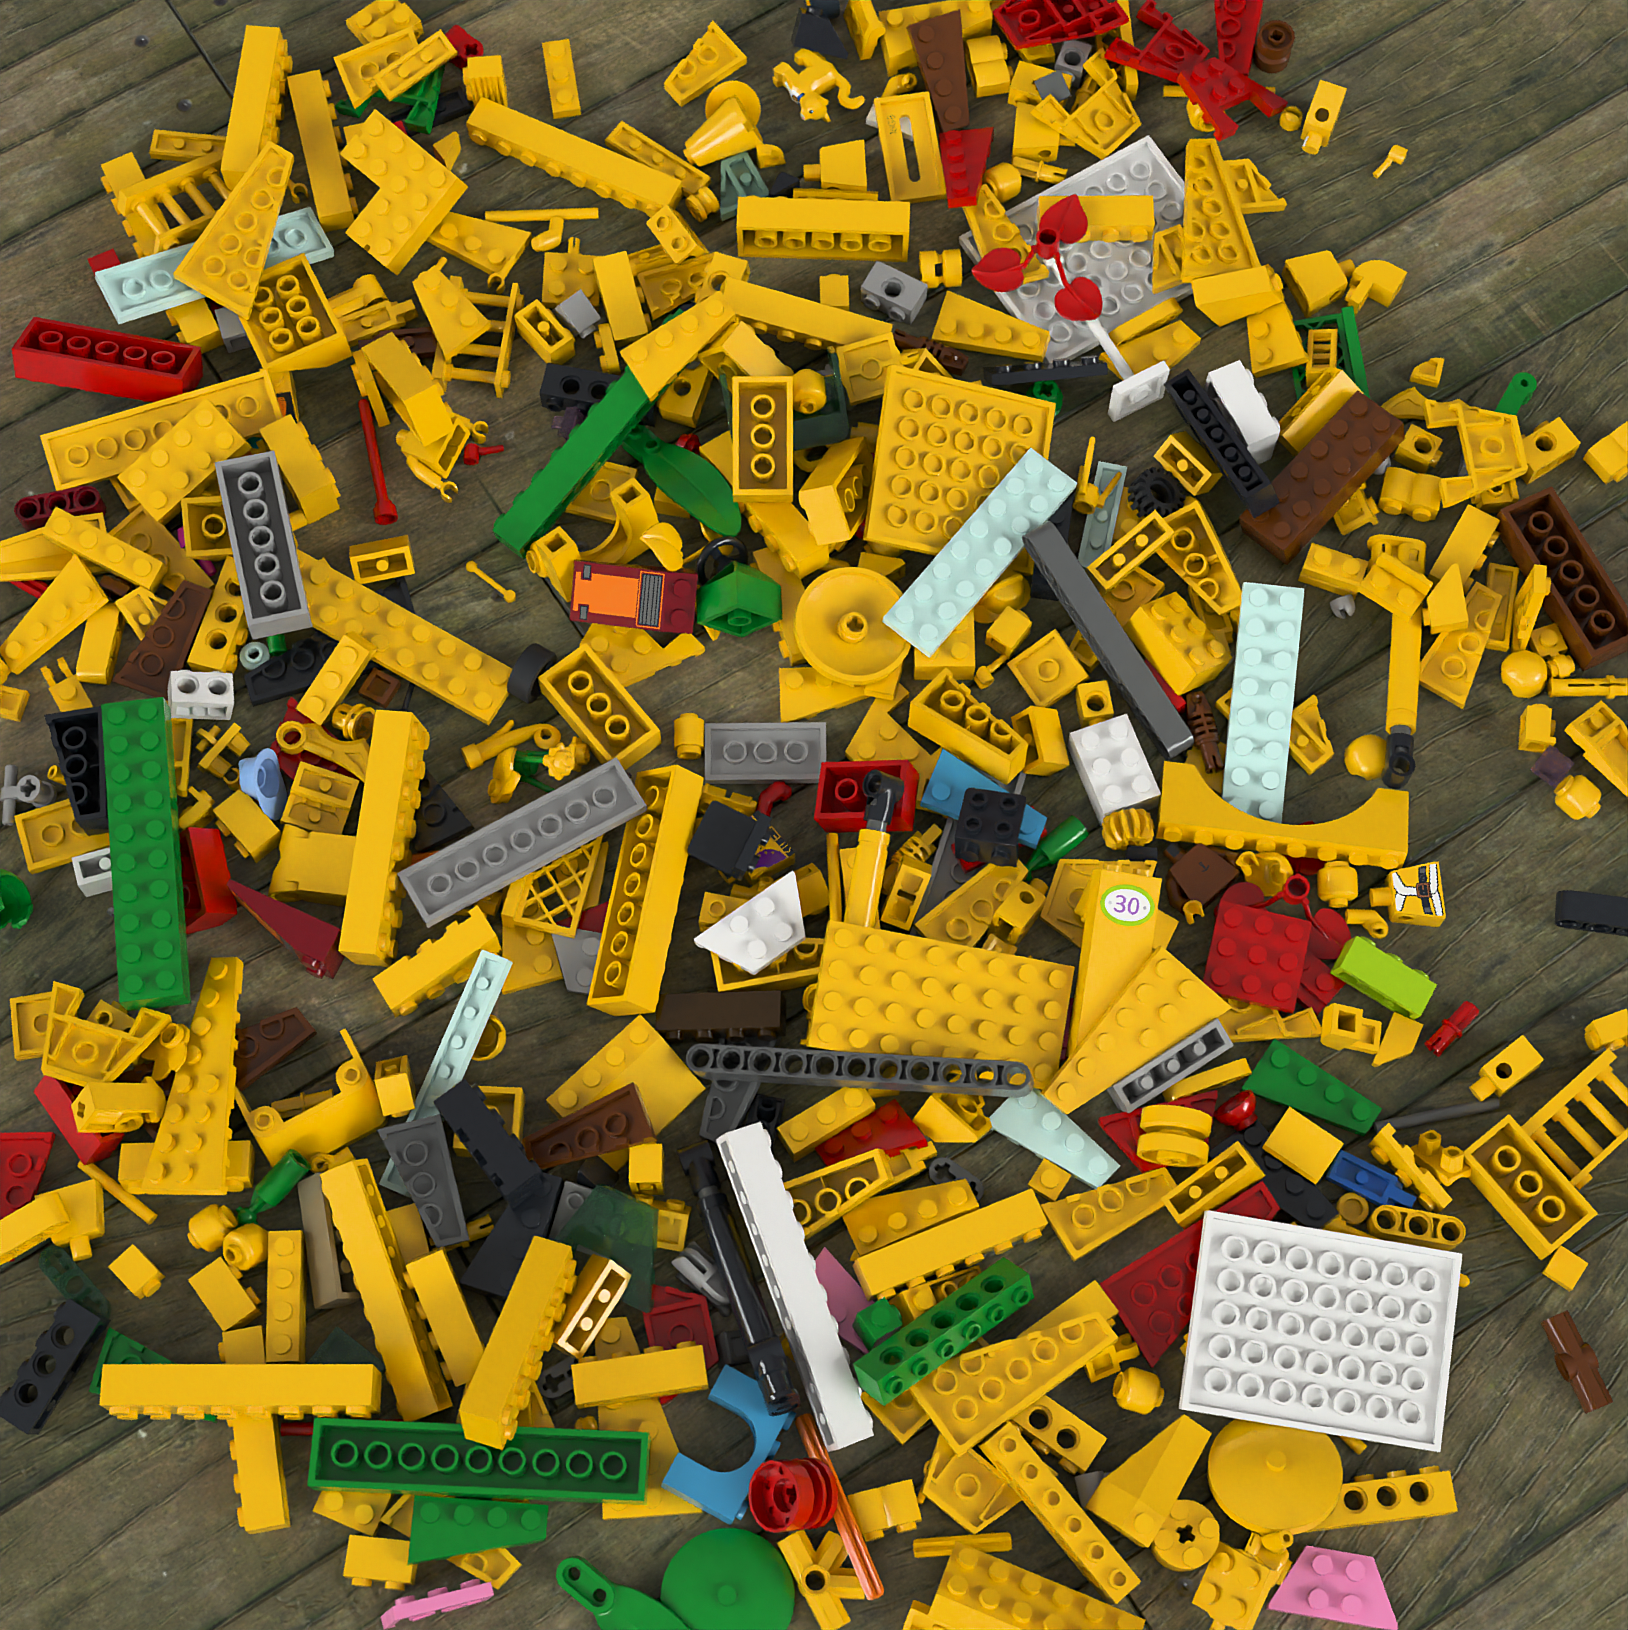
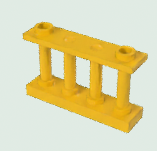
M215 151L120 190L117 208L122 215L126 216L133 212L139 213L156 234L153 254L197 241L218 212V210H214L197 186L210 183L224 201L231 194V190L226 187V184L219 177L222 157ZM182 192L187 193L204 216L191 221L173 196ZM158 202L163 203L180 226L167 231L148 206Z
M450 276L449 281L472 304L508 308L506 321L488 320L491 328L487 331L503 333L501 347L470 343L457 353L499 358L496 372L455 368L451 364L452 358L446 362L437 342L431 373L432 378L438 380L444 392H446L448 381L452 382L453 379L493 383L497 398H503L504 388H509L511 381V371H508L516 329L514 315L524 308L525 296L520 294L518 283L512 284L510 296L468 292V289L464 288L462 277Z
M1609 1048L1521 1126L1533 1141H1536L1572 1178L1569 1182L1578 1190L1593 1178L1589 1172L1628 1137V1128L1625 1129L1590 1093L1592 1089L1588 1086L1594 1078L1599 1082L1603 1081L1628 1106V1088L1612 1073L1614 1069L1610 1064L1617 1056ZM1572 1098L1577 1102L1581 1101L1616 1137L1605 1149L1567 1112L1569 1109L1565 1105ZM1550 1118L1554 1122L1559 1121L1594 1158L1582 1170L1545 1133L1547 1129L1543 1124Z

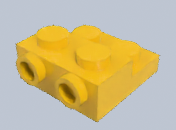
M375 0L346 20L347 27L363 45L408 27L412 28L416 40L424 34L422 23L418 16L405 2L401 4L398 0Z

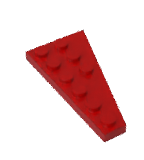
M1260 1181L1214 1211L1271 1221L1280 1210V1207L1264 1182ZM1204 1217L1098 1283L1119 1311L1118 1317L1128 1333H1130L1133 1341L1137 1343L1138 1349L1150 1368L1154 1367L1162 1354L1175 1341L1178 1334L1190 1321Z

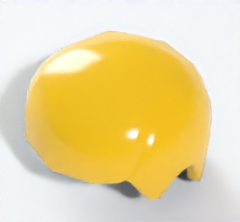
M1522 649L1511 653L1504 659L1501 665L1502 683L1509 686L1513 696L1521 698L1536 696L1546 686V662L1539 654Z
M1373 734L1363 735L1353 740L1347 746L1344 753V763L1348 772L1352 775H1359L1367 781L1381 778L1382 770L1385 767L1386 740Z
M1263 851L1255 854L1259 865L1249 864L1253 873L1249 876L1244 874L1245 882L1257 885L1263 891L1264 896L1273 897L1278 892H1281L1287 879L1293 876L1294 873L1289 861L1282 854Z
M490 1014L471 1059L476 1061L493 1059L503 1050L506 1044V1031L502 1022L495 1015Z

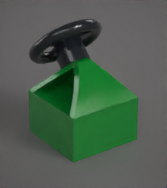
M722 536L714 539L703 548L696 563L698 581L702 585L696 590L697 624L743 638L782 620L781 586L763 572L748 566V551L740 539L733 536ZM732 545L738 550L739 554L728 557L722 555L718 547ZM711 554L714 559V570L708 579L705 575V563Z

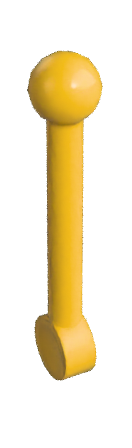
M474 561L467 562L466 570L468 572L476 573L504 595L506 602L512 603L515 601L516 594L513 590L503 588L477 568V564Z

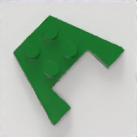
M444 64L392 100L414 106L404 122L408 130L430 134L444 75ZM379 89L356 109H354L350 97L345 102L341 99L335 107L339 114L360 118L372 97L388 99Z

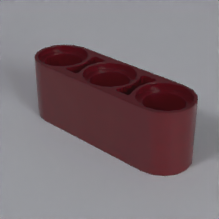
M80 486L24 497L14 506L15 515L27 532L44 527L55 507H65L64 511L73 516L103 512V516L106 514V505L98 490L92 486ZM95 501L91 506L85 507L88 502ZM36 512L33 517L27 518L30 513Z

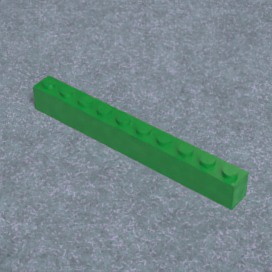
M679 308L674 315L670 314L669 316H667L662 325L669 322L678 315L682 314L684 311H682ZM626 365L625 373L619 380H614L606 390V396L600 403L596 402L591 406L587 414L588 417L581 425L577 424L571 430L569 439L563 447L559 446L554 450L550 457L551 461L544 469H539L534 474L531 485L525 491H521L516 495L512 503L513 506L506 514L502 513L496 519L492 531L497 540L524 560L531 544L542 538L565 512L568 505L581 493L675 379L670 384L667 383L651 402L628 365ZM685 367L679 373H677V377L685 369Z

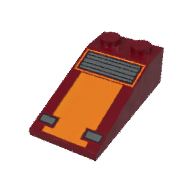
M574 560L569 620L660 632L693 634L698 574L694 569L680 568L672 572L660 566Z
M229 879L227 886L237 902L306 967L305 971L319 979H322L323 976L334 979L345 958L338 951L341 937L340 928Z

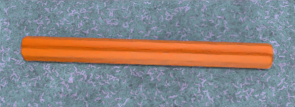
M810 1413L800 1415L796 1418L795 1425L808 1457L822 1460L830 1467L836 1478L838 1503L833 1518L862 1589L868 1600L877 1599L883 1595L884 1587L816 1423Z

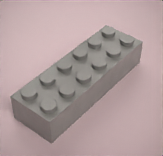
M274 450L214 462L247 625L252 639L313 627L281 474Z

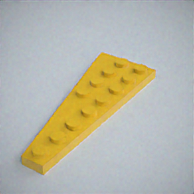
M216 957L210 960L189 1029L190 1037L187 1045L186 1060L175 1074L142 1182L141 1190L147 1194L227 1195L228 1187L225 1185L226 1169L230 1168V1158L227 1157L228 1140H232L229 1116L231 1115V1109H234L236 1067L233 1066L234 1051L238 1050L235 1029L236 1024L240 1023V1014L237 1012V1000L239 999V994H242L244 962L238 957Z

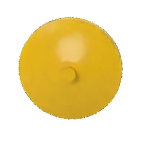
M843 567L820 575L803 592L795 610L794 633L801 653L815 670L836 682L864 685L884 679L900 666L912 645L882 622L883 617L903 593L885 576L865 568Z
M1234 1419L1218 1433L1211 1446L1207 1476L1214 1499L1220 1508L1235 1522L1261 1534L1289 1530L1294 1535L1314 1528L1333 1511L1341 1492L1343 1468L1339 1453L1326 1433Z

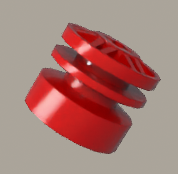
M812 1457L764 1462L754 1471L749 1483L748 1498L750 1510L756 1522L764 1530L773 1533L823 1527L832 1519L837 1508L838 1488L836 1478L827 1464L820 1459Z

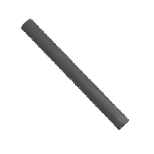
M1495 1096L1486 1098L1482 1102L1476 1100L1376 1121L1373 1123L1375 1133L1378 1134L1388 1123L1395 1130L1491 1111L1499 1109L1500 1105L1498 1098Z

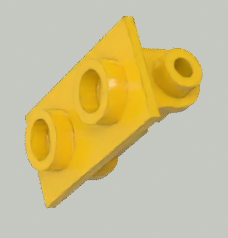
M709 783L702 785V795L697 812L705 814L709 804L712 801H718L748 817L755 813L758 802L754 801L753 797L732 792L731 797L727 798L725 797L727 790L710 785Z

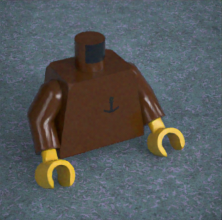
M1178 842L1171 843L1163 852V855L1173 864L1165 877V888L1169 905L1185 915L1186 921L1189 924H1193V918L1198 914L1204 917L1203 910L1236 881L1240 873L1238 869L1241 868L1247 876L1253 873L1249 864L1259 865L1255 854L1251 851L1240 854L1211 845L1205 846L1202 843H1198L1189 852H1186Z

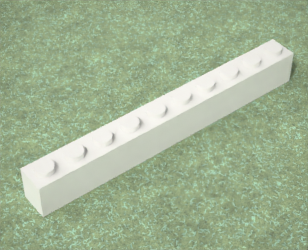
M761 1122L727 1132L717 1138L716 1142L827 1452L874 1436L872 1417L864 1409L860 1398L862 1392L859 1382L853 1378L849 1367V1354L846 1348L841 1345L838 1337V1323L835 1317L830 1315L826 1304V1290L817 1279L815 1260L805 1246L804 1229L800 1222L796 1221L792 1210L794 1206L792 1196L785 1190L781 1179V1166L777 1160H774L770 1149V1135L766 1129H763Z

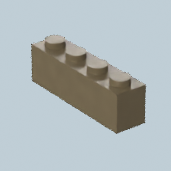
M318 1172L297 1183L314 1308H343L361 1300L362 1297L354 1285V1273L350 1262L343 1253V1241L339 1230L333 1223V1212L329 1200L322 1191L320 1174L323 1172Z

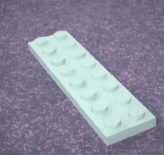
M311 207L278 216L264 269L302 253L305 254L309 264L334 257V249ZM195 242L95 272V279L118 324L206 297L175 279L173 274Z
M1030 448L886 613L882 622L930 658L1025 548L1022 536L1048 521L1076 488L1077 482Z
M1244 582L1242 585L1221 798L1246 814L1266 821L1282 823L1304 588Z

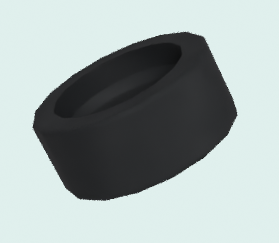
M537 643L530 644L520 655L511 671L507 683V691L528 704L534 702L542 693L538 677L557 663L556 654Z

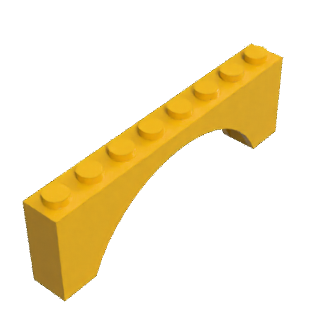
M1164 761L1159 786L1161 797L1158 802L1156 838L1165 839L1170 842L1202 843L1205 846H1221L1232 850L1270 851L1295 858L1308 857L1327 862L1344 861L1353 865L1379 866L1384 869H1402L1408 854V791L1378 788L1365 804L1344 817L1319 824L1289 825L1259 819L1233 807L1206 784L1195 765Z

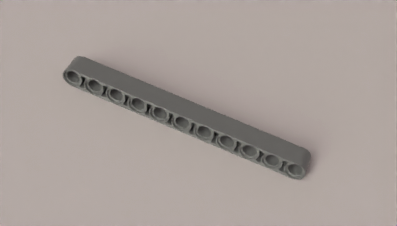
M696 1044L686 1054L688 1067L698 1077L703 1079L1017 1098L1027 1096L1034 1087V1079L1029 1068L1025 1064L1016 1061L716 1044ZM708 1055L709 1062L707 1065L700 1068L697 1067L698 1059ZM740 1057L738 1067L727 1069L730 1059ZM771 1059L772 1063L769 1069L758 1071L759 1063L762 1060ZM803 1061L800 1071L796 1073L789 1072L790 1065L793 1062ZM825 1063H834V1069L831 1073L827 1075L820 1074L821 1067ZM856 1065H866V1070L861 1076H852V1069ZM896 1066L898 1068L897 1074L894 1077L883 1078V1072L887 1067ZM920 1068H928L930 1070L926 1079L915 1080L914 1076L917 1070ZM952 1070H960L962 1072L961 1077L956 1082L946 1081L947 1074ZM989 1071L994 1074L992 1081L988 1084H980L978 1082V1078L983 1072ZM1018 1073L1026 1075V1080L1022 1085L1013 1086L1010 1084L1013 1075Z

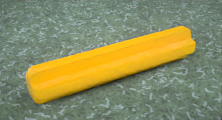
M1008 1532L920 1538L913 1541V1551L916 1558L950 1556L956 1541L984 1553L1005 1552L1012 1549V1538Z

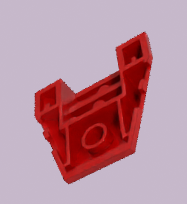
M1006 0L993 11L994 18L1016 50L1094 37L1129 22V17L1119 3L1115 1L1109 4L1107 0Z

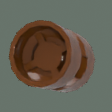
M1272 20L1265 23L1259 31L1253 60L1256 67L1263 72L1278 73L1287 67L1295 40V33L1286 22Z

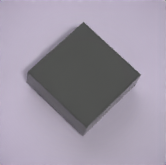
M1060 69L1034 81L1042 101L1049 94L1058 103L1071 97Z

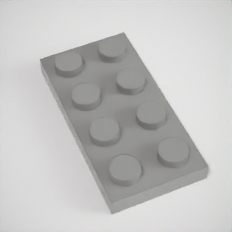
M826 722L705 723V784H773L775 781H784L785 784L819 783L821 762H826Z

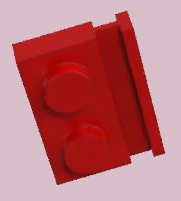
M1307 949L1296 1002L1305 1009L1312 1007L1317 1017L1346 983L1330 973L1331 969Z

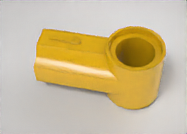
M368 274L358 278L352 288L327 300L338 319L386 301L388 298L375 275Z

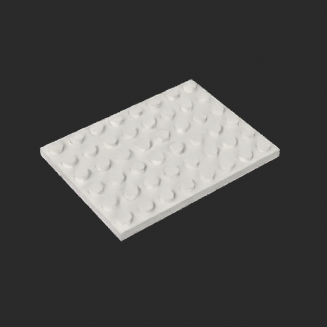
M1149 135L1011 208L1005 213L1011 223L1016 224L1020 230V235L1027 245L1030 244L1032 246L1036 245V235L1038 232L1037 206L1039 196H1070L1073 194H1077V196L1153 195L1155 226L1152 240L1144 242L1115 241L1112 243L1087 241L1084 243L1075 242L1073 244H1065L1060 241L1059 253L1065 259L1063 267L1072 281L1077 277H1085L1092 280L1099 288L1103 300V309L1100 317L1097 319L1107 334L1121 324L1169 298L1175 297L1177 301H1180L1193 294L1191 283H1183L1157 294L1152 292L1154 233L1181 224L1183 228L1185 183ZM970 230L959 236V243L972 262L977 265L982 258ZM1036 253L1037 259L1043 265L1044 258ZM1049 272L1048 278L1023 284L1013 291L995 292L1012 317L1049 331L1051 338L1043 360L1045 363H1053L1052 360L1069 358L1071 361L1100 345L1085 321L1067 320L1057 312L1055 308V295L1063 287L1053 272Z
M1209 1210L1204 1211L1179 1409L1440 1452L1462 1253Z

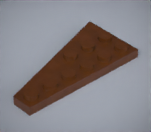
M297 1007L260 1020V1023L247 1028L235 1029L238 1050L234 1051L233 1066L236 1067L235 1085L241 1092L317 1034ZM154 1062L133 1067L134 1069L120 1074L112 1083H141L145 1076L151 1077ZM173 1070L165 1079L156 1082L164 1091L166 1101H168L176 1074ZM162 1118L158 1123H147L145 1121L143 1127L154 1141L156 1140Z

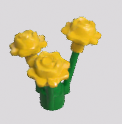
M573 736L569 746L559 742L556 747L549 748V751L526 750L525 752L517 750L513 771H517L521 775L519 782L528 783L550 793L555 789L530 777L531 774L537 772L539 763L549 767L550 776H554L556 780H561L564 776L570 775L572 770L580 772L581 766L588 764L590 749L586 743L582 742L581 738Z

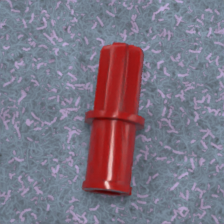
M1465 1001L1448 1019H1443L1441 1021L1442 1026L1424 1043L1430 1052L1434 1049L1433 1054L1440 1057L1442 1052L1456 1038L1463 1036L1462 1031L1479 1014L1477 1007L1473 1003Z

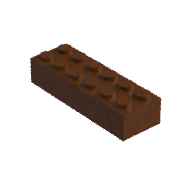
M1357 390L1271 482L1280 503L1256 518H1253L1247 509L1240 515L1239 520L1242 532L1285 565H1288L1405 439L1403 422Z
M1553 487L1546 488L1500 509L1496 517L1500 520L1496 531L1500 533V538L1524 577H1528L1534 565L1547 566L1546 577L1551 578L1549 595L1544 597L1542 606L1551 621L1557 624L1567 647L1582 671L1627 652L1628 607Z

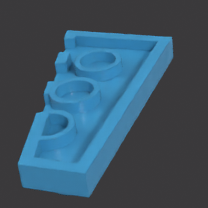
M942 749L920 806L958 820L966 789L978 788L1009 792L945 749ZM1027 804L1018 843L1036 849L1047 817Z

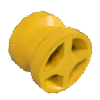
M706 186L700 188L697 195H690L685 199L689 212L701 223L707 219L709 213H716L720 210V204L716 196Z

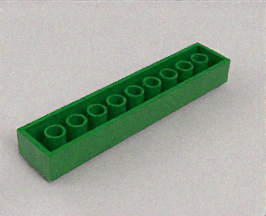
M164 697L101 704L119 1003L127 1011L140 1010L141 1007L152 1009L191 1004L171 709Z
M314 1418L307 1486L318 1491L647 1505L651 1436L649 1432L517 1427L513 1439H507L504 1449L500 1450L465 1439L462 1424Z

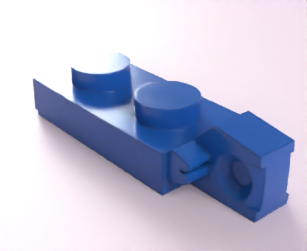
M1342 1149L1335 1156L1325 1177V1180L1349 1192H1354L1377 1206L1392 1205L1412 1209L1417 1198L1401 1190L1404 1184L1398 1181V1177Z

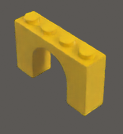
M634 477L609 493L616 512V523L610 535L597 547L585 552H579L576 543L560 526L535 542L553 587L567 602L571 601L574 560L627 564L650 548L640 540V537L651 526L658 524L659 520L650 494Z

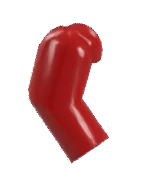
M775 781L760 793L756 811L759 810L760 813L770 817L773 803L778 799L782 801L788 800L791 797L792 788L789 785H785L784 781Z

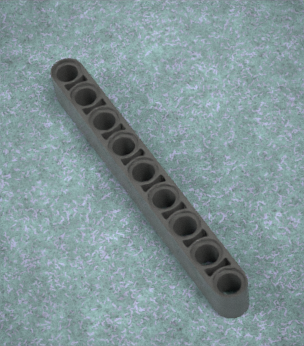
M1046 521L1023 535L1022 542L1025 544L1024 547L1159 753L1166 760H1170L1194 745V738L1055 525L1050 521Z

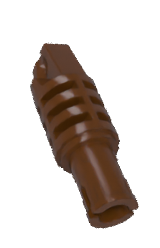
M895 329L893 337L898 349L926 348L948 373L961 376L967 368L969 357L948 345L944 346L941 342L937 343L936 340H929L926 336L918 338L900 329Z
M1203 691L1186 694L1184 698L1186 701V720L1194 738V747L1201 752L1207 774H1212L1213 768L1215 773L1220 772L1225 766L1218 748L1220 736L1213 712Z

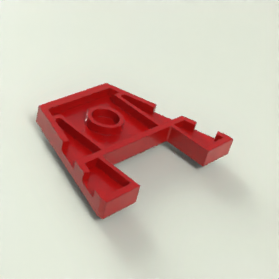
M1146 0L1139 9L1136 18L1155 28L1158 32L1143 51L1116 37L1107 48L1104 58L1178 83L1176 79L1180 72L1205 61L1210 50L1187 29L1181 31L1172 23L1173 17L1170 14L1159 12L1155 8L1157 3L1154 0Z
M1216 57L1181 71L1176 79L1193 105L1198 104L1203 111L1202 119L1204 122L1212 124L1215 129L1213 135L1219 142L1233 136L1239 127L1223 112L1224 110L1250 100L1270 118L1281 113L1288 104L1285 99Z

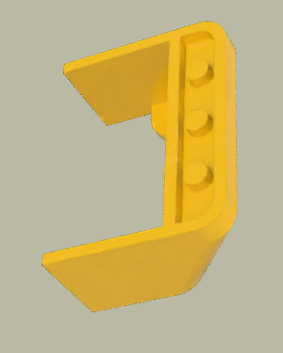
M346 1028L341 1030L340 1033L353 1059L343 1063L336 1072V1082L341 1093L283 1122L280 1114L272 1107L262 1106L252 1111L245 1096L235 1085L234 1098L272 1168L289 1149L297 1151L309 1162L313 1155L320 1153L332 1155L376 1132L387 1124L389 1115L383 1116L376 1085Z

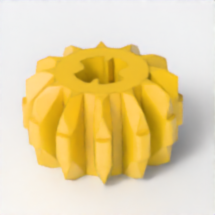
M1131 808L1129 810L1122 809L1119 812H1112L1103 818V830L1101 831L1107 847H1110L1112 850L1121 849L1125 851L1128 845L1143 847L1145 844L1150 843L1153 840V829L1155 828L1149 812L1141 808L1136 810Z

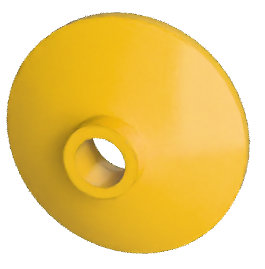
M726 81L717 85L708 95L705 104L707 119L729 97L735 94L744 105V110L748 116H751L755 125H757L761 113L760 101L755 91L747 84L739 81Z

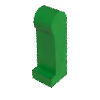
M1526 372L1517 373L1512 378L1494 412L1517 415L1521 405L1527 404L1536 390L1537 381L1534 376Z

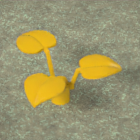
M666 522L651 526L640 537V540L651 548L663 566L661 567H665L672 572L684 568V565L699 557L703 550L701 548L687 558L682 559L683 553L680 551L682 540L680 535L671 524ZM700 522L702 533L709 543L716 538L722 537V535ZM723 545L718 548L722 555L728 556L733 551L734 546ZM695 601V612L697 614V604ZM704 626L712 641L718 639L721 631Z

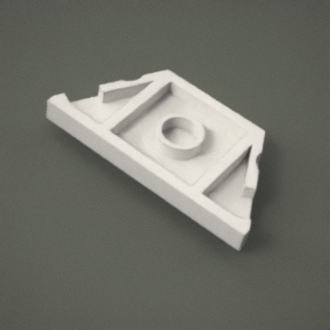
M793 870L694 938L695 944L700 948L708 949L730 963L733 962L739 965L741 969L755 975L806 939L796 876Z

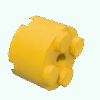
M1176 1500L1167 1519L1151 1542L1150 1548L1155 1559L1167 1569L1176 1572L1197 1569L1208 1562L1217 1550L1219 1544V1524L1213 1514L1202 1504L1191 1500ZM1185 1528L1188 1530L1187 1536L1191 1541L1187 1540L1182 1544L1178 1541L1180 1535L1176 1530L1181 1531Z

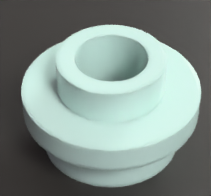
M248 643L240 652V661L247 670L252 671L270 659L269 650L263 643ZM259 652L257 658H249L252 653Z

